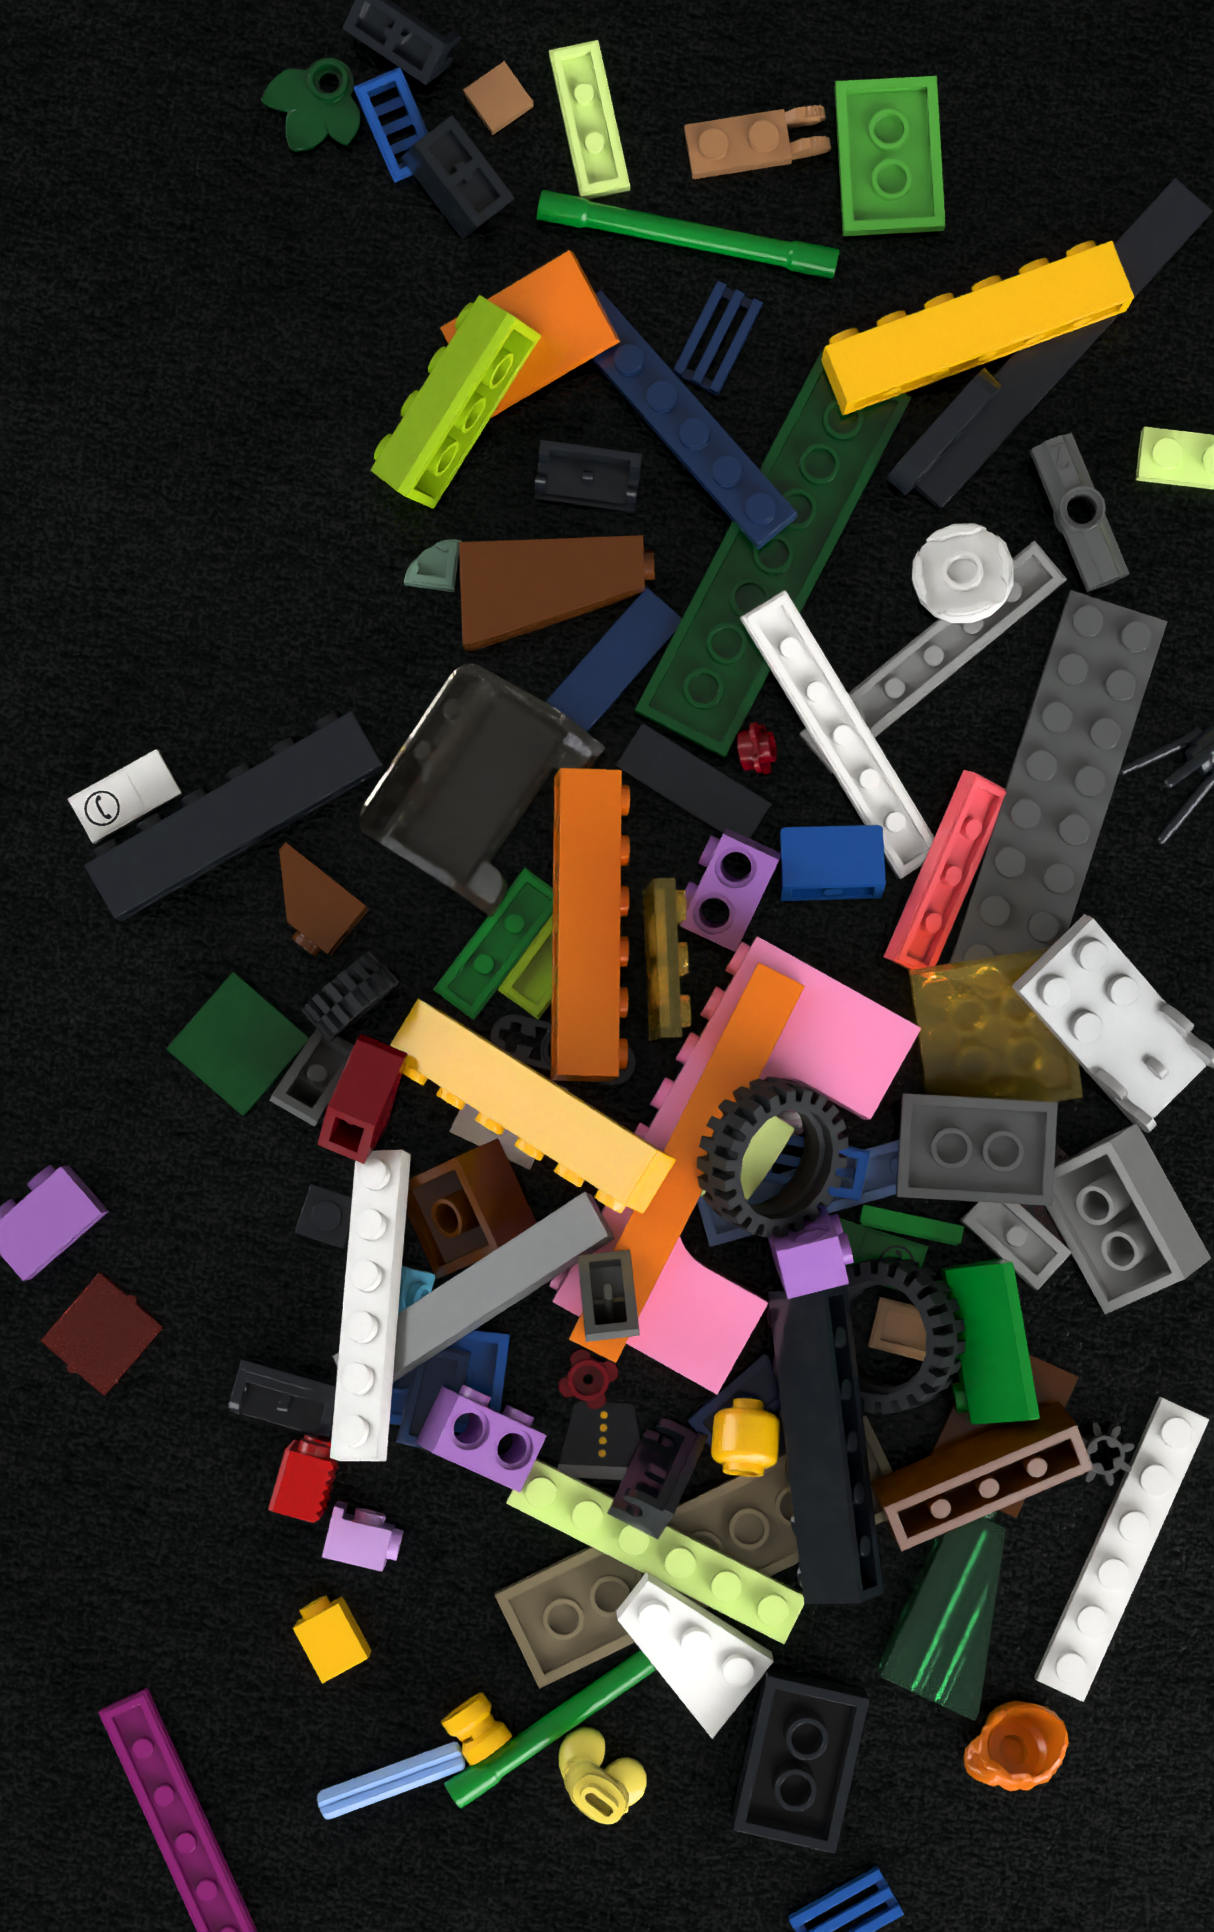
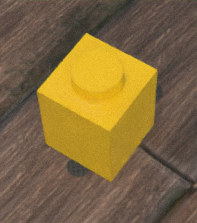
M327 1595L299 1610L303 1618L296 1622L293 1630L322 1683L368 1659L372 1650L343 1596L330 1603Z

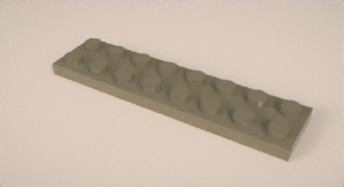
M863 1413L870 1481H873L893 1472L867 1416ZM786 1451L778 1455V1461L775 1465L764 1469L763 1476H733L680 1502L668 1525L768 1576H772L799 1563L797 1538L791 1527L793 1504L791 1487L785 1475ZM872 1490L875 1523L877 1525L883 1522L884 1518ZM589 1546L495 1592V1597L539 1689L635 1642L619 1623L616 1611L645 1575L644 1573ZM678 1591L701 1607H708L706 1604Z

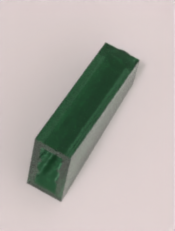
M994 1511L936 1537L876 1668L880 1677L974 1721L980 1709L1006 1530L1000 1522L994 1520L998 1511Z

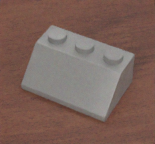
M1137 1123L1094 1143L1054 1166L1052 1206L1046 1207L1104 1314L1186 1279L1211 1259Z

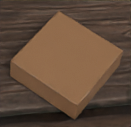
M505 61L463 89L464 96L492 135L534 107L532 99Z

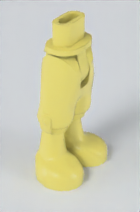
M582 1726L573 1729L562 1741L558 1756L565 1788L572 1802L581 1812L598 1823L613 1824L619 1821L623 1814L628 1812L629 1806L635 1804L643 1796L646 1788V1773L643 1765L636 1759L624 1757L615 1760L603 1770L600 1768L605 1755V1740L602 1734L593 1727Z

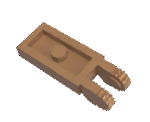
M821 105L798 107L784 112V109L684 125L692 179L791 164L794 159L822 155L830 151L829 137L813 136L790 143L787 130L812 126L825 121L824 107Z

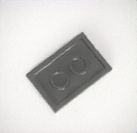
M902 1093L895 1196L1052 1206L1058 1102Z

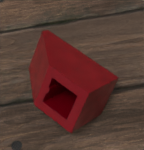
M363 1034L359 1035L328 1104L317 1145L365 1164L386 1131L408 1053Z

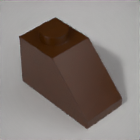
M285 842L279 849L287 922L297 930L291 938L313 956H316L321 949L332 956L369 908Z

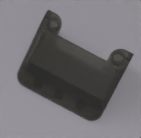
M465 664L457 668L449 676L364 803L359 816V824L362 831L370 838L492 917L504 900L508 884L505 876L490 865L491 861L553 768L557 770L560 768L589 769L605 747L558 709L477 664Z

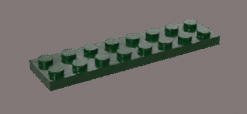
M823 351L820 352L760 468L765 477L796 510L797 518L759 550L739 527L732 522L635 708L637 714L723 758L726 757L771 670L740 617L786 590L800 614L912 398L903 393L852 413L842 415L821 361Z

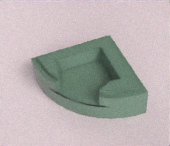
M461 540L440 541L424 550L408 567L404 585L455 592L459 566V542Z

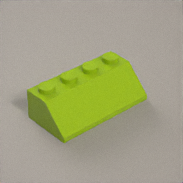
M480 295L474 304H467L460 312L455 323V329H457L447 348L443 346L435 353L428 366L429 377L420 391L415 390L407 398L401 410V416L403 417L393 435L390 433L381 440L374 453L376 462L371 468L374 474L405 497L433 509L542 336L513 315Z

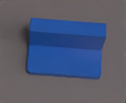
M882 826L785 827L781 829V901L882 898L886 884Z

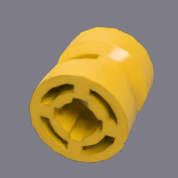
M483 1692L466 1700L441 1721L450 1736L457 1737L462 1742L461 1753L470 1766L494 1753L512 1737L504 1722L494 1720L490 1712L491 1703Z

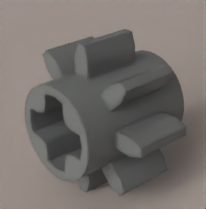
M1092 1420L1089 1424L1091 1433L1087 1434L1084 1438L1082 1437L1093 1469L1083 1473V1479L1089 1483L1098 1473L1102 1474L1104 1481L1111 1486L1114 1484L1113 1473L1120 1468L1128 1472L1132 1470L1129 1464L1124 1462V1452L1131 1451L1135 1447L1131 1442H1119L1116 1440L1121 1430V1427L1117 1424H1112L1107 1433L1101 1432L1098 1423ZM1099 1441L1113 1448V1452L1106 1454V1463L1103 1465L1094 1458H1090V1454L1097 1451V1442Z

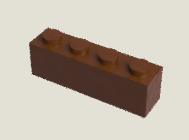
M1057 1401L1039 1409L1040 1419L1008 1422L871 1481V1487L884 1521L900 1550L904 1551L1092 1470L1093 1467L1078 1426L1062 1404Z

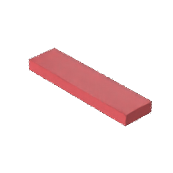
M963 770L884 954L885 958L919 975L931 978L991 838L1006 789L975 772Z

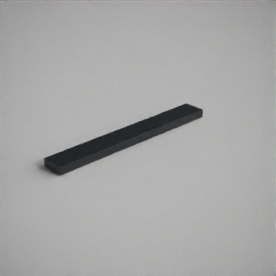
M1176 178L1173 179L1114 244L1134 298L1213 212ZM1120 314L1015 352L994 375L1003 384V387L914 488L941 511Z

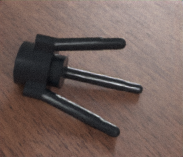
M1214 723L1204 731L1196 726L1183 737L1121 765L1119 774L1125 775L1189 746L1190 748L1185 751L1188 761L1164 780V786L1172 788L1195 770L1201 775L1209 772L1157 836L1156 842L1159 845H1163L1214 786Z

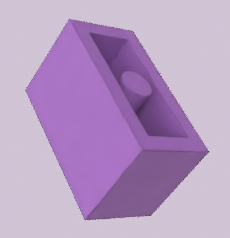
M51 1165L47 1166L27 1184L32 1192L16 1204L13 1199H10L0 1206V1255L23 1281L32 1279L109 1212L69 1165L61 1166L57 1170Z

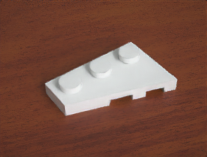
M648 1572L645 1573L616 1611L619 1623L712 1739L774 1662L771 1651Z

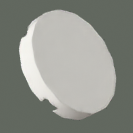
M975 523L949 525L935 531L926 539L927 543L922 546L920 552L918 550L913 560L912 581L920 603L933 616L950 623H973L991 616L1006 602L1014 583L1013 560L1006 543L998 535L996 537L993 533L988 532L985 527Z

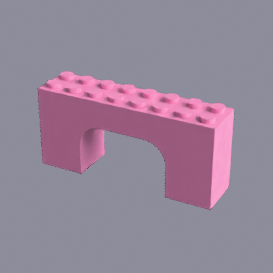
M757 936L750 946L744 942H741L725 969L726 972L733 975L725 991L718 987L714 989L700 1016L708 1020L700 1036L692 1032L688 1035L675 1059L683 1064V1067L675 1081L664 1078L650 1105L659 1110L649 1127L639 1123L634 1133L658 1149L664 1150L758 962L805 985L759 1079L765 1080L767 1077H778L794 1081L821 1094L827 1100L861 1119H871L921 1028ZM604 1206L601 1213L615 1239L592 1254L613 1252L633 1209L626 1206L620 1214L608 1206ZM679 1237L638 1318L640 1336L629 1337L626 1344L713 1393L718 1394L768 1302L761 1295L697 1260L687 1251ZM577 1263L552 1279L549 1287L557 1290L552 1302L580 1317L583 1307L579 1266Z

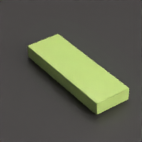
M595 40L549 50L580 197L589 200L630 191L629 178L599 41Z

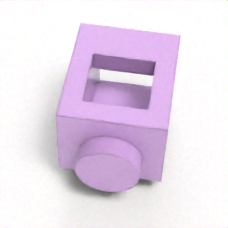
M337 1501L333 1508L322 1557L381 1572L386 1565L387 1559L396 1561L404 1530L396 1529L395 1525L385 1523L386 1515L374 1510L356 1508L355 1515L346 1513L348 1503Z

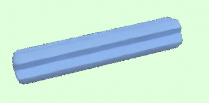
M452 1742L321 1790L317 1796L320 1811L325 1819H332L460 1772L466 1765L465 1757L461 1753L462 1748L458 1742Z

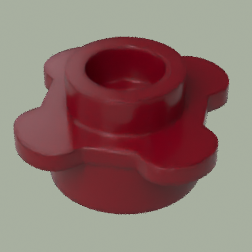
M750 723L748 730H742L738 733L737 745L741 765L745 771L756 770L757 773L770 774L771 762H775L777 759L774 735L771 731H766L764 724Z
M577 1350L570 1357L572 1366L567 1376L559 1381V1390L565 1397L575 1396L580 1400L586 1401L587 1406L591 1409L601 1408L606 1403L605 1392L609 1383L616 1380L618 1376L617 1367L611 1361L602 1363L592 1358L587 1350ZM590 1374L593 1376L591 1384H586L583 1381L585 1375Z

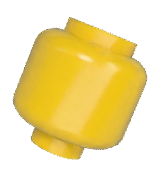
M737 1398L733 1400V1407L722 1409L715 1414L711 1455L717 1463L723 1465V1473L742 1477H760L764 1475V1469L777 1463L780 1422L775 1414L764 1410L763 1401Z

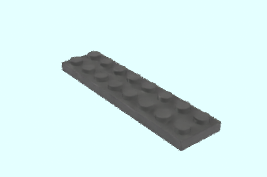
M1072 590L1069 591L1005 787L1006 794L991 838L984 852L944 977L1024 1002L1011 986L1069 930L1167 621Z

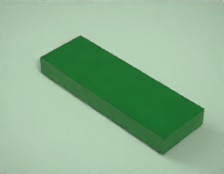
M524 868L433 990L471 1019L475 1020L553 914V888Z

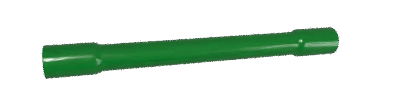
M544 189L541 192L537 211V220L576 228L589 227L782 266L790 271L834 279L840 250L802 241L789 242L595 203L584 197Z
M640 1649L506 1742L494 1753L474 1765L467 1766L444 1782L447 1791L458 1807L462 1809L498 1784L503 1776L657 1669Z

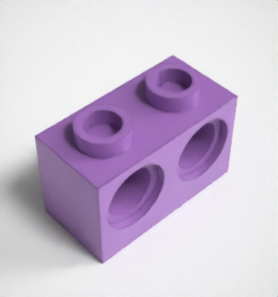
M728 828L725 829L721 839L711 835L698 862L707 867L701 882L697 885L689 881L677 909L686 913L680 926L736 952L779 862L781 853ZM731 852H741L749 858L751 871L745 876L734 877L725 870L723 858ZM710 898L723 900L729 908V917L722 922L709 921L702 913V903Z
M821 1204L816 1206L821 1215L814 1222L803 1218L804 1229L797 1233L788 1230V1236L778 1238L771 1235V1238H768L772 1258L788 1299L849 1284L845 1265L854 1263L847 1234L846 1232L843 1233L838 1214L829 1216L826 1207Z
M462 1385L459 1393L442 1386L415 1443L440 1457L521 1492L547 1436L531 1427L534 1417L509 1405H506L503 1413L487 1407L491 1397L466 1385ZM468 1413V1427L463 1433L455 1436L454 1424L462 1414ZM511 1433L512 1445L506 1453L498 1455L500 1440L505 1435Z

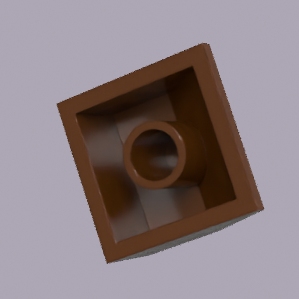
M498 1138L409 1179L406 1213L437 1279L483 1259L537 1223Z

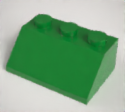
M997 1258L940 1268L942 1280L937 1281H944L951 1289L945 1294L947 1300H957L960 1310L953 1312L954 1319H963L965 1331L957 1333V1339L965 1341L964 1352L956 1355V1359L962 1361L958 1370L959 1382L951 1383L956 1413H965L966 1421L971 1425L1040 1419L1013 1262Z

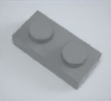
M975 1202L959 1220L999 1258L1012 1261L1015 1273L1034 1290H1039L1072 1253L1020 1204Z

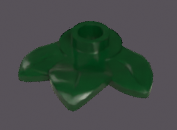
M335 58L317 60L308 70L286 69L269 83L262 96V103L267 107L288 113L286 117V138L289 148L294 152L306 151L316 147L323 142L328 134L332 139L346 146L353 140L360 127V110L352 98L353 87H355L353 74L344 62ZM334 78L339 82L338 88L335 91L327 93L321 90V83L325 79Z

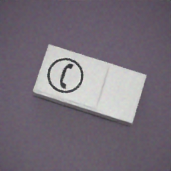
M156 749L73 795L68 800L91 842L96 844L179 798L183 793L159 750Z

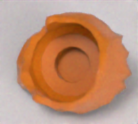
M1014 1700L996 1707L987 1716L981 1734L965 1748L964 1766L967 1773L975 1780L991 1786L999 1785L1008 1791L1019 1789L1027 1791L1038 1784L1048 1782L1062 1764L1069 1745L1064 1721L1054 1711L1050 1710L1048 1706H1040L1034 1703Z

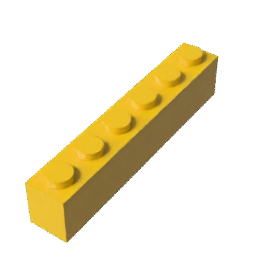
M1095 241L1081 243L1068 250L1066 258L1049 263L1047 258L1038 259L1019 269L1020 275L1003 281L1000 276H992L971 287L973 292L957 298H954L952 293H946L924 304L925 309L908 316L905 311H897L879 319L876 322L878 327L859 333L857 328H851L832 336L829 339L830 344L824 348L821 361L842 415L852 413L1125 312L1134 299V295L1113 242L1109 241L1096 246Z
M417 999L389 1045L408 1053L402 1072L404 1075L421 1085H424L427 1079H430L441 1086L436 1093L438 1097L460 1110H463L466 1103L478 1110L479 1113L475 1121L500 1136L505 1129L518 1136L514 1144L515 1147L538 1161H541L544 1155L549 1156L558 1162L554 1170L555 1173L578 1187H581L586 1180L599 1189L594 1198L620 1214L626 1206L643 1214L676 1161L673 1157L440 1009L420 999Z

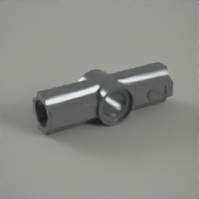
M1072 433L1057 436L1032 448L1030 455L1053 508L1054 524L1058 531L1064 535L1086 591L1099 589L1128 576L1129 571L1105 515L1104 499L1093 486ZM1074 501L1083 502L1091 510V521L1085 524L1074 522L1067 513V505Z

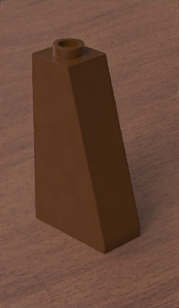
M643 535L459 542L464 650L476 651L639 596L645 591V580H655L654 550L644 549Z

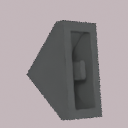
M630 1250L579 1255L578 1266L586 1342L640 1336Z

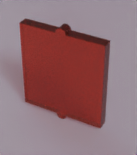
M100 1272L42 1338L41 1342L68 1364L67 1370L69 1373L77 1372L105 1396L164 1327L136 1303L137 1297L135 1295L127 1296Z

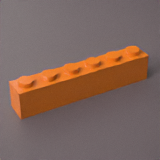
M560 768L554 777L551 1080L612 1082L619 1077V1069H626L628 1042L626 1038H619L620 1018H626L628 1013L627 987H620V967H627L629 941L627 936H620V916H627L629 910L628 886H621V866L628 865L630 842L628 835H621V815L628 816L630 788L629 785H622V770Z

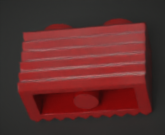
M305 1434L304 1439L294 1440L285 1449L268 1510L312 1523L322 1517L328 1508L327 1502L331 1498L329 1493L334 1488L332 1483L337 1478L335 1473L339 1469V1461L330 1458L331 1440Z

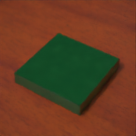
M233 972L166 1049L236 1111L245 1116L301 1052L310 1037Z

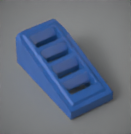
M398 67L353 87L355 96L394 183L413 175L404 162L401 164L397 163L394 155L411 148L417 141L428 134L403 72ZM394 87L396 88L399 97L373 107L370 100L371 97ZM404 106L407 116L381 126L378 119L379 116ZM410 125L413 126L416 132L415 135L389 145L386 138L387 135Z

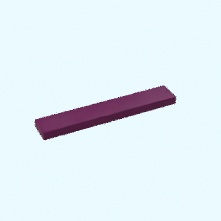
M148 1688L102 1708L98 1713L197 1932H258Z

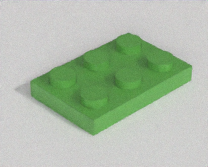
M937 76L836 81L834 90L843 236L944 231L945 209Z

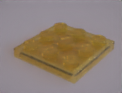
M656 878L643 889L649 1041H670L682 1037V1028H686V1026L691 1024L689 995H680L679 978L684 976V974H688L687 942L678 943L677 924L686 921V898L684 890H676L675 878Z
M1051 947L909 970L916 1025L921 1028L918 1033V1043L926 1095L1056 1102L1083 1097L1079 1063L1011 987Z

